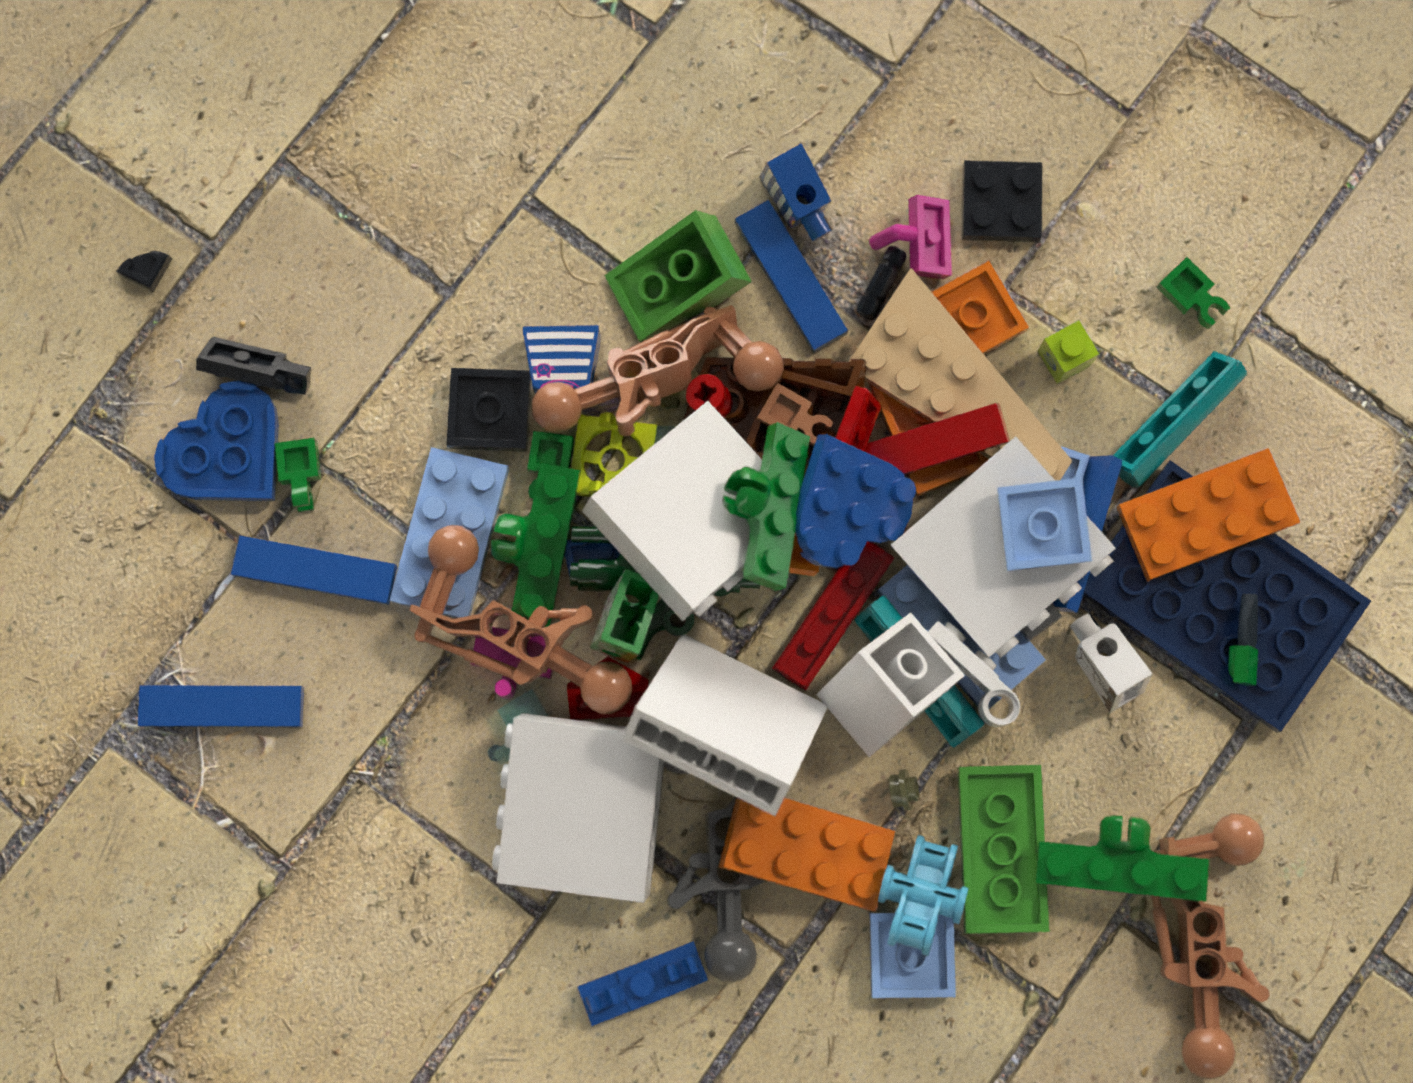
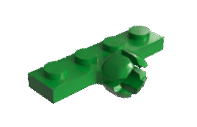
M779 422L767 428L760 472L748 466L732 472L723 490L736 496L735 500L725 495L722 497L724 508L730 514L745 519L750 525L742 578L775 591L784 589L787 586L797 523L796 512L810 436Z
M540 462L532 508L529 515L518 516L507 513L499 516L495 523L493 532L516 536L515 542L500 539L492 540L491 555L498 561L513 563L518 567L519 575L512 611L527 620L530 619L537 607L542 606L548 610H554L581 470ZM550 618V619L548 620V622H547V624L545 625V627L551 625V623H552V618Z
M1120 815L1104 817L1100 822L1099 840L1094 846L1039 841L1036 883L1207 901L1209 859L1153 852L1149 845L1151 827L1142 818H1129L1127 841H1121L1123 816Z

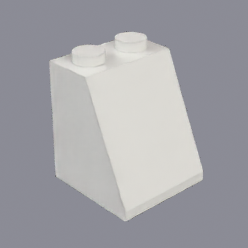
M910 612L860 650L816 695L824 704L828 705L830 712L870 757L965 675Z

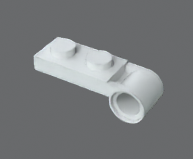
M937 621L928 633L956 666L985 692L978 704V713L983 722L991 727H1002L1013 722L1019 715L1020 701L1017 695L993 671L997 667L996 664L980 650L974 654L963 644L966 637L951 623L947 622L943 626ZM999 696L1007 701L1009 713L1006 718L998 719L991 715L988 705L992 697Z

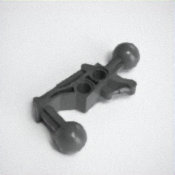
M664 761V767L668 771L675 774H689ZM734 796L726 808L706 814L707 853H696L690 856L689 867L685 875L681 876L675 890L667 898L669 907L679 909L694 895L716 891L717 933L707 943L704 958L706 967L714 977L720 981L730 983L741 981L750 975L757 960L754 942L747 934L742 932L741 890H747L766 882L738 873L736 880L729 884L722 882L717 876V866L720 863L725 841L718 838L715 826L719 819L727 818L731 820L736 796ZM697 868H707L708 873L692 884L693 881L691 879Z

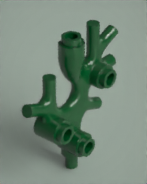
M572 526V542L612 544L596 526ZM621 553L618 558L613 560L579 559V563H571L570 587H578V591H611L624 569L635 573L638 572ZM743 578L730 591L727 592L724 587H721L713 595L726 596L729 593H740V588L760 589V584ZM661 598L656 605L643 646L636 659L642 660L649 642L658 632L666 630L675 636L688 633L694 625V612L686 618L684 625L675 626L670 619L671 615L675 612Z

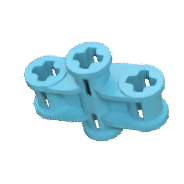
M918 835L907 875L896 872L893 866L887 865L878 902L885 903L886 900L899 903L893 918L887 945L903 944L920 949L922 955L929 956L938 923V916L950 917L953 923H960L969 888L962 886L959 890L947 886L958 850L957 845L952 844L950 847H945L925 841L924 836Z

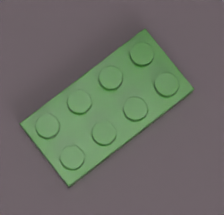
M1041 765L958 767L962 886L969 888L963 909L964 933L1049 932L1047 884L1036 883L1039 841L1045 842Z

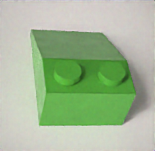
M698 210L693 211L604 275L639 342H643L703 313L707 307L719 305L752 282L717 217Z

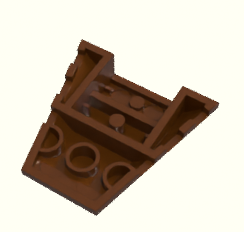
M706 357L700 375L711 374L716 376L728 388L733 397L732 408L724 419L762 459L768 426L756 419L776 384L769 390L758 392L748 390L739 384L733 372L735 358ZM782 358L784 369L778 383L812 402L807 411L809 415H824L833 422L830 429L825 428L821 424L814 425L812 427L813 435L817 437L820 434H827L836 438L855 386L864 388L866 360L851 359V362L815 358V361H793L792 358ZM707 392L701 400L705 401V398L708 396ZM689 405L683 421L695 412ZM809 444V447H808V454H807V460H806V466H805V473H806V470H807V467H808V464H809V461H810V458H811V455H812V451H813V448H814V446H811L810 444Z

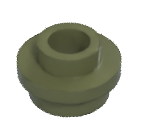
M907 769L899 770V774L890 775L889 787L893 807H903L905 811L912 810L913 801H919V786L916 776L910 777Z

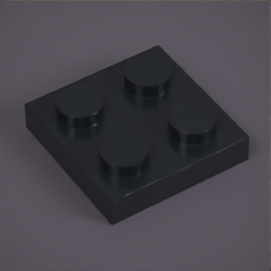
M964 160L962 166V240L1040 242L1042 238V162Z
M451 368L446 441L448 449L527 452L531 396L530 371Z

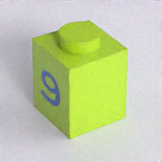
M1080 320L1045 338L1037 350L1057 384L1090 367L1099 355Z

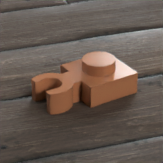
M779 383L776 384L756 419L767 426L779 422L794 430H799L803 434L810 436L809 444L811 446L815 445L817 439L812 433L814 425L821 424L828 429L833 425V422L827 416L809 415L807 411L812 402Z

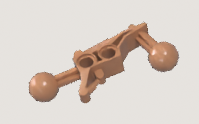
M732 305L716 310L714 307H707L704 309V314L670 331L665 330L624 351L621 348L611 349L607 360L610 377L576 389L571 385L561 382L547 383L536 392L532 399V415L544 430L566 432L577 424L583 409L618 398L620 402L616 413L618 431L622 436H630L635 430L634 423L645 413V409L648 406L657 407L661 403V398L687 389L692 381L691 372L700 358L721 345L735 358L733 372L739 384L748 390L758 392L771 389L781 379L784 361L776 347L763 341L752 342L738 328L736 311Z
M460 525L445 526L434 533L428 545V556L434 569L420 607L411 604L409 609L421 617L415 632V639L418 642H426L464 657L465 661L513 679L517 684L523 686L533 682L541 674L546 673L549 668L580 686L584 703L592 711L601 714L614 713L627 704L632 693V681L624 668L613 662H599L591 665L561 647L575 629L587 625L594 620L595 613L588 606L561 608V610H548L540 606L534 610L530 619L527 620L493 600L480 614L456 619L444 616L443 612L457 575L464 574L473 567L478 559L479 546L473 533ZM500 616H508L510 620L509 631L503 636L496 637L492 631L493 622ZM550 618L561 619L560 622L545 627ZM435 625L456 637L485 638L521 659L516 668L474 650L463 649L430 634ZM535 636H542L546 645L544 652L538 657H530L527 652L528 641Z
M1231 813L1222 817L1217 822L1213 832L1175 840L1174 837L1159 839L1160 850L1153 852L1203 859L1220 857L1224 862L1233 866H1245L1254 862L1261 854L1264 847V833L1260 825L1252 817L1242 813ZM1151 896L1154 907L1152 913L1163 963L1160 973L1165 979L1192 987L1194 1029L1187 1034L1183 1041L1181 1052L1184 1063L1190 1072L1200 1078H1219L1226 1074L1233 1066L1236 1051L1230 1036L1220 1028L1218 986L1237 988L1251 1000L1258 1002L1268 1000L1269 990L1259 983L1251 968H1247L1242 960L1243 951L1239 947H1226L1224 907L1206 904L1203 901L1169 898L1178 913L1180 962H1175L1165 910L1162 908L1160 897ZM1201 912L1209 918L1210 922L1209 930L1202 936L1198 935L1193 928V919ZM1202 955L1208 956L1212 962V971L1205 978L1199 977L1195 970V963ZM1227 962H1235L1241 972L1240 976L1227 967Z

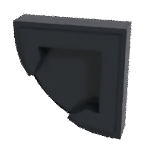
M149 251V253L138 255L132 259L128 258L119 266L116 272L120 276L154 292L172 258L169 254L160 251Z

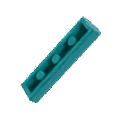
M1213 351L1113 455L1123 460L1118 477L1131 487L1139 488L1247 376V371L1242 362Z
M883 595L870 604L854 620L870 642H872L903 617L886 595ZM955 685L924 711L953 748L985 725Z

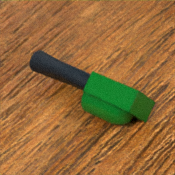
M1242 594L1238 623L1239 645L1229 646V674L1233 677L1234 683L1245 686H1256L1258 649L1255 647L1257 644L1258 595Z

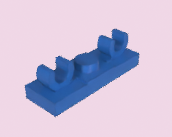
M692 941L579 985L578 990L591 1026H594L708 981L695 943Z

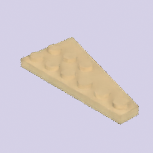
M910 268L851 357V359L866 360L865 381L931 423L999 403L1010 441L1016 436L1055 481L1061 480L1072 463L1071 458L913 269ZM1006 444L978 453L990 459Z

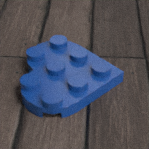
M243 381L222 383L219 385L220 388L212 392L205 402L202 401L200 403L196 419L177 423L178 426L170 430L163 440H159L154 455L156 473L162 479L165 486L180 497L193 500L275 501L277 471L275 443H278L279 420L277 408L273 400L256 385Z
M818 435L800 489L796 512L797 523L795 533L797 534L798 544L803 550L800 554L813 565L837 568L855 564L866 542L882 543L896 541L903 535L904 529L911 518L913 498L916 494L914 482L906 478L903 472L880 458L830 435Z

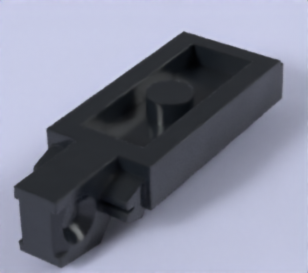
M210 338L196 359L197 371L210 373L217 377H227L252 383L256 386L274 387L275 390L284 389L287 393L305 395L311 385V367L287 360V354L222 338Z

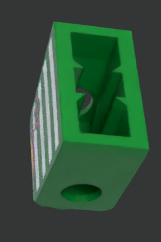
M624 569L607 597L590 645L592 650L627 663L640 654L659 599V595L640 574ZM625 595H632L640 602H628Z

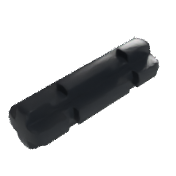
M895 246L887 248L882 258L883 264L879 263L866 288V296L863 295L857 305L856 312L860 316L869 320L876 318L881 308L880 302L883 303L897 278V270L900 271L906 261V252Z

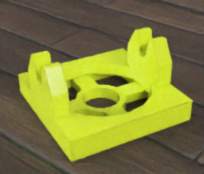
M611 412L601 413L600 417L581 414L578 420L571 468L581 470L577 495L591 497L638 458L628 456L626 450L622 447L623 436L619 434L616 416ZM635 422L634 433L630 436L638 442L643 454L656 444L658 425ZM612 430L608 446H605L600 452L586 450L588 443L595 436ZM610 450L620 451L625 457L623 467L617 471H609L603 467V455ZM584 463L598 465L605 474L604 483L591 480L584 468Z

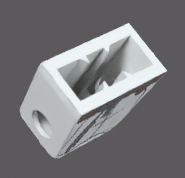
M1088 613L1070 625L1081 642L1078 645L1075 658L1110 713L1145 692L1152 672L1114 623L1101 629L1091 613Z

